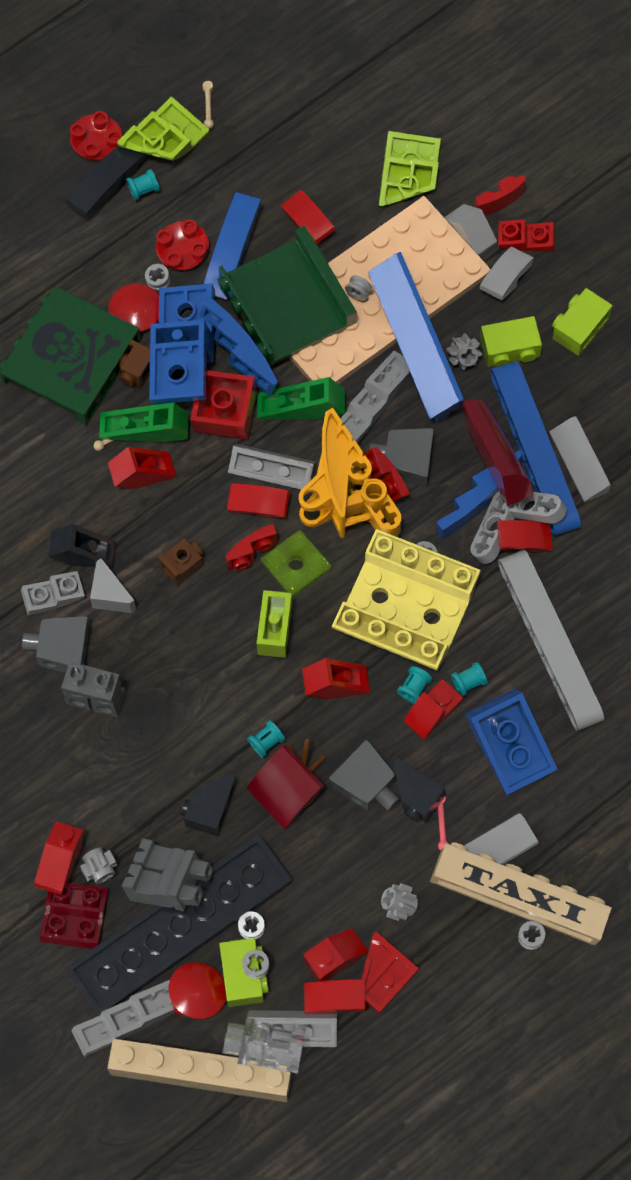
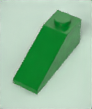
M330 377L275 389L271 396L265 392L258 393L257 418L259 420L324 419L326 411L331 408L335 410L338 416L345 414V389Z
M174 402L101 412L99 438L101 440L141 442L188 439L189 413Z

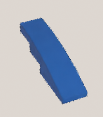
M235 192L204 284H213L215 297L229 300V294L227 292L223 293L218 285L219 267L223 266L226 272H230L241 266L244 252L248 249L261 199Z
M208 296L202 303L199 316L216 328L214 340L231 352L228 364L242 375L254 376L257 386L271 396L275 391L278 381L265 357L237 321Z
M518 450L515 454L521 464L522 454ZM488 469L473 476L472 489L454 499V512L437 521L436 533L441 540H444L468 524L491 503L494 495L499 491Z

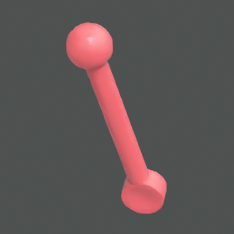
M446 797L438 806L440 830L438 848L440 851L446 843L449 844L446 841L443 807Z

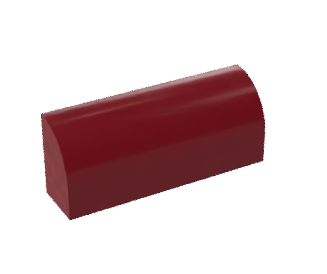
M478 399L462 401L467 431L506 505L509 506L533 497L531 482L490 406Z

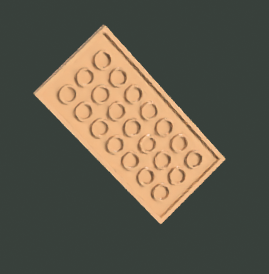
M425 196L328 263L344 291L345 286L350 283L349 279L353 275L366 279L372 285V290L367 293L368 297L365 301L354 299L346 293L357 311L356 324L289 356L309 381L330 377L339 384L397 343L368 271L394 254L402 253L429 319L481 283L490 271L485 262Z

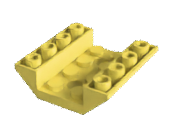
M376 529L365 552V563L347 602L342 603L332 628L438 670L449 652L467 611L480 570ZM376 592H384L388 599L384 603H376L372 596ZM434 612L438 614L440 620L436 624H429L424 620V616L427 613Z

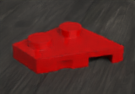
M377 932L372 936L362 979H365V1003L380 1015L415 976L419 968Z

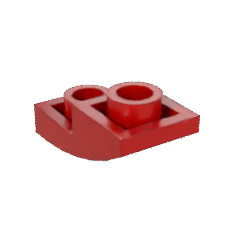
M509 176L499 181L497 192L487 191L480 196H476L475 208L481 209L485 216L506 208L524 194L525 176Z
M302 190L280 205L284 213L298 228L306 226L316 244L336 230L322 211Z
M525 219L499 221L498 246L504 249L513 247L519 251H555L554 222L527 224Z
M374 447L363 453V456L367 457L372 466L370 479L381 480L387 488V494L394 503L410 494L401 475L383 452Z
M231 483L227 511L240 514H257L260 517L286 518L290 491L265 486Z
M499 520L497 522L499 550L552 551L550 523L526 520Z
M273 524L248 535L225 556L228 571L233 569L240 571L248 568L251 563L255 562L254 551L264 552L277 544V533Z
M365 979L304 983V1013L334 1014L335 1011H365Z

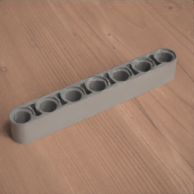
M522 550L499 559L500 572L576 731L604 721L602 708L526 550Z

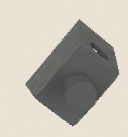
M433 429L390 430L388 432L387 445L370 444V449L377 447L395 466L404 482L427 488Z
M88 617L43 619L39 634H23L22 649L37 651L36 658L40 666L64 673L67 671L69 662L85 665L90 630Z
M367 740L329 777V787L366 811L370 810L376 802H379L386 810L390 811L400 800L390 790L395 783V774Z

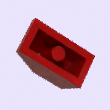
M127 447L108 462L115 487L138 489L173 479L176 476L170 454L167 451Z
M324 658L302 669L306 696L334 699L370 693L367 669L364 665Z
M55 822L45 843L34 882L35 887L60 895L63 894L82 852L83 829Z
M351 928L326 938L304 953L303 960L317 982L329 981L367 955L369 951Z

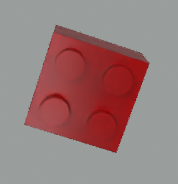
M206 370V400L194 401L190 418L194 432L248 439L258 391L255 377Z

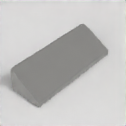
M574 416L549 431L583 502H588L609 493L610 483L577 417Z
M235 444L231 454L228 473L302 489L311 481L316 462Z
M519 813L464 846L468 849L467 852L475 855L479 853L487 854L493 857L496 863L504 865L536 846L539 842L525 818Z
M249 1010L247 1016V1046L337 1047V1012H334V1014H305L304 1011Z

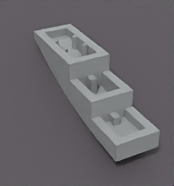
M393 351L366 380L363 390L351 401L348 411L340 418L342 426H346L357 444L382 415L411 375L404 356L396 351Z
M170 980L131 996L128 1001L102 1011L100 1016L74 1026L71 1031L83 1056H88L112 1045L113 1039L123 1040L176 1013L173 1010V1004L168 992Z

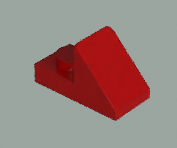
M442 679L428 694L425 692L421 694L403 722L425 740L463 702V697Z

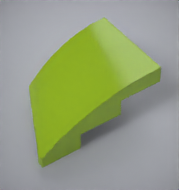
M170 97L156 112L152 111L137 127L133 125L117 144L120 147L173 161L182 157L201 143L210 134V130L173 97Z
M388 131L379 206L383 207L435 189L441 139Z

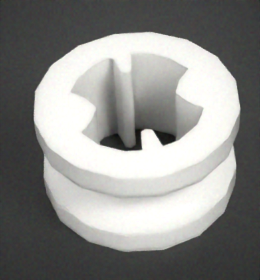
M247 912L240 917L238 928L244 939L255 938L257 940L263 935L265 924L259 913ZM252 919V923L254 920L259 922L256 925V932L251 933V929L249 932L244 930L247 927V920Z

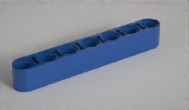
M513 361L491 368L490 376L517 447L522 454V460L535 492L556 495L566 505L567 511L564 518L557 523H550L551 533L553 536H557L581 528L578 510L519 363Z

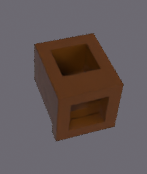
M131 340L129 343L130 353H126L119 364L121 370L119 380L127 386L132 387L134 385L141 389L150 376V348Z
M183 538L165 554L158 556L159 566L179 586L203 566L201 557L203 552L194 541L188 543ZM184 554L187 556L183 560L179 559Z

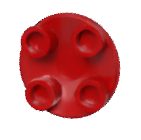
M97 111L94 114L84 116L70 127V142L73 149L80 156L90 160L104 159L118 146L117 142L122 138V131L119 125L103 111Z
M188 219L172 223L157 233L156 252L158 258L165 266L171 269L188 270L194 268L205 259L208 253L209 240L207 234L194 220Z
M143 284L126 285L113 294L109 302V313L139 327L140 332L146 331L151 328V324L159 323V295L154 289Z
M199 962L187 963L179 967L170 978L168 986L169 997L173 1004V1010L178 1015H185L192 1019H206L217 1015L226 1000L225 982L219 972L213 967Z

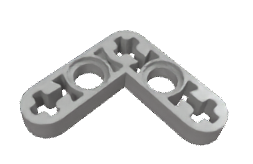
M498 491L494 495L471 544L470 550L472 555L482 564H488L496 559L500 552L498 529L490 531L492 524L495 522L517 518L544 523H557L566 515V505L556 495L533 492V497L507 506L500 491ZM535 501L531 509L524 511V506L528 502Z

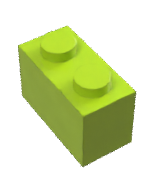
M585 288L581 295L576 294L571 299L568 311L564 315L560 313L553 322L554 332L552 339L577 356H580L610 319L613 305Z
M534 316L481 326L480 340L487 367H497L513 361L530 362L540 357L542 343Z
M263 590L257 637L258 655L286 658L292 612V593Z
M255 938L219 943L228 1007L264 1002L263 993H268L266 975L260 979L249 978L244 973L242 966L244 956L252 950L262 951V946L256 947ZM252 958L249 969L253 971L255 968L256 972L259 971L258 964H261L263 960L259 958L256 961V958Z

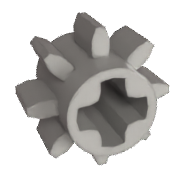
M465 333L462 337H453L451 346L446 348L448 353L452 355L449 361L453 365L459 364L462 370H465L466 366H476L478 356H482L480 350L477 349L480 343L475 338L470 340Z
M96 848L82 857L85 864L81 865L80 868L87 881L94 879L96 884H101L115 875L113 868L117 866V863L110 850L104 853L102 848Z
M402 883L400 885L392 884V888L389 887L384 891L381 905L383 909L388 910L386 917L397 921L399 919L407 920V916H412L415 913L418 900L417 896L411 893L413 887Z

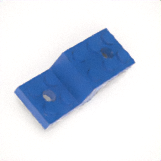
M213 284L159 288V323L151 324L149 400L152 404L206 400V363L214 362V327L199 316L202 303L208 296L214 300ZM183 309H193V313L189 317H180ZM175 370H185L184 376L181 379H171V375Z

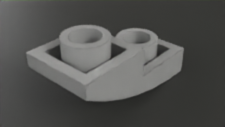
M510 247L490 269L480 284V289L503 300L517 287L518 278L532 266L533 257Z
M78 571L50 576L49 581L24 585L21 588L28 615L66 606L85 597Z

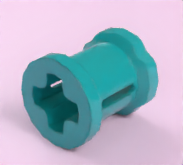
M151 169L147 170L144 175L134 179L130 177L126 179L129 191L135 201L139 200V196L151 191H160L156 177Z
M478 662L472 663V667L458 674L456 672L451 674V680L462 697L466 695V691L479 685L485 686L488 684L484 671Z
M411 666L408 670L409 676L403 686H399L397 693L402 698L415 704L426 684L431 683L432 677L426 671Z
M270 720L255 736L250 735L247 738L251 747L261 758H264L267 755L266 752L278 742L283 743L286 740L279 728Z

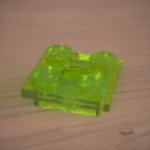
M298 530L260 559L287 593H292V597L331 568V565L301 530ZM292 560H300L304 565L299 570H292L288 564Z

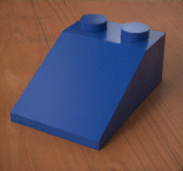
M513 689L464 714L477 743L506 795L558 770L522 692Z

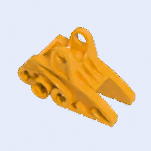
M333 408L325 413L322 428V453L317 475L299 493V504L301 506L300 520L308 527H317L332 519L341 538H345L347 526L366 520L371 523L375 530L378 529L397 537L401 532V513L387 494L385 484L379 479H370L372 466L365 455L363 456V451L357 442L353 440L346 426H342V420ZM354 484L363 485L362 489L353 491ZM313 492L310 498L304 502V496L307 493ZM318 510L320 513L316 520H308L304 516L306 511L314 512Z

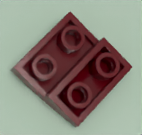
M285 744L261 768L247 786V789L282 828L286 829L294 823L302 810L314 801L324 785Z
M67 883L62 895L48 891L44 919L39 935L40 942L88 949L98 946L104 922L108 888Z

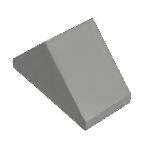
M463 204L444 217L478 256L497 244V240L481 209Z
M99 559L96 562L90 596L92 608L133 613L136 610L134 599L105 562Z

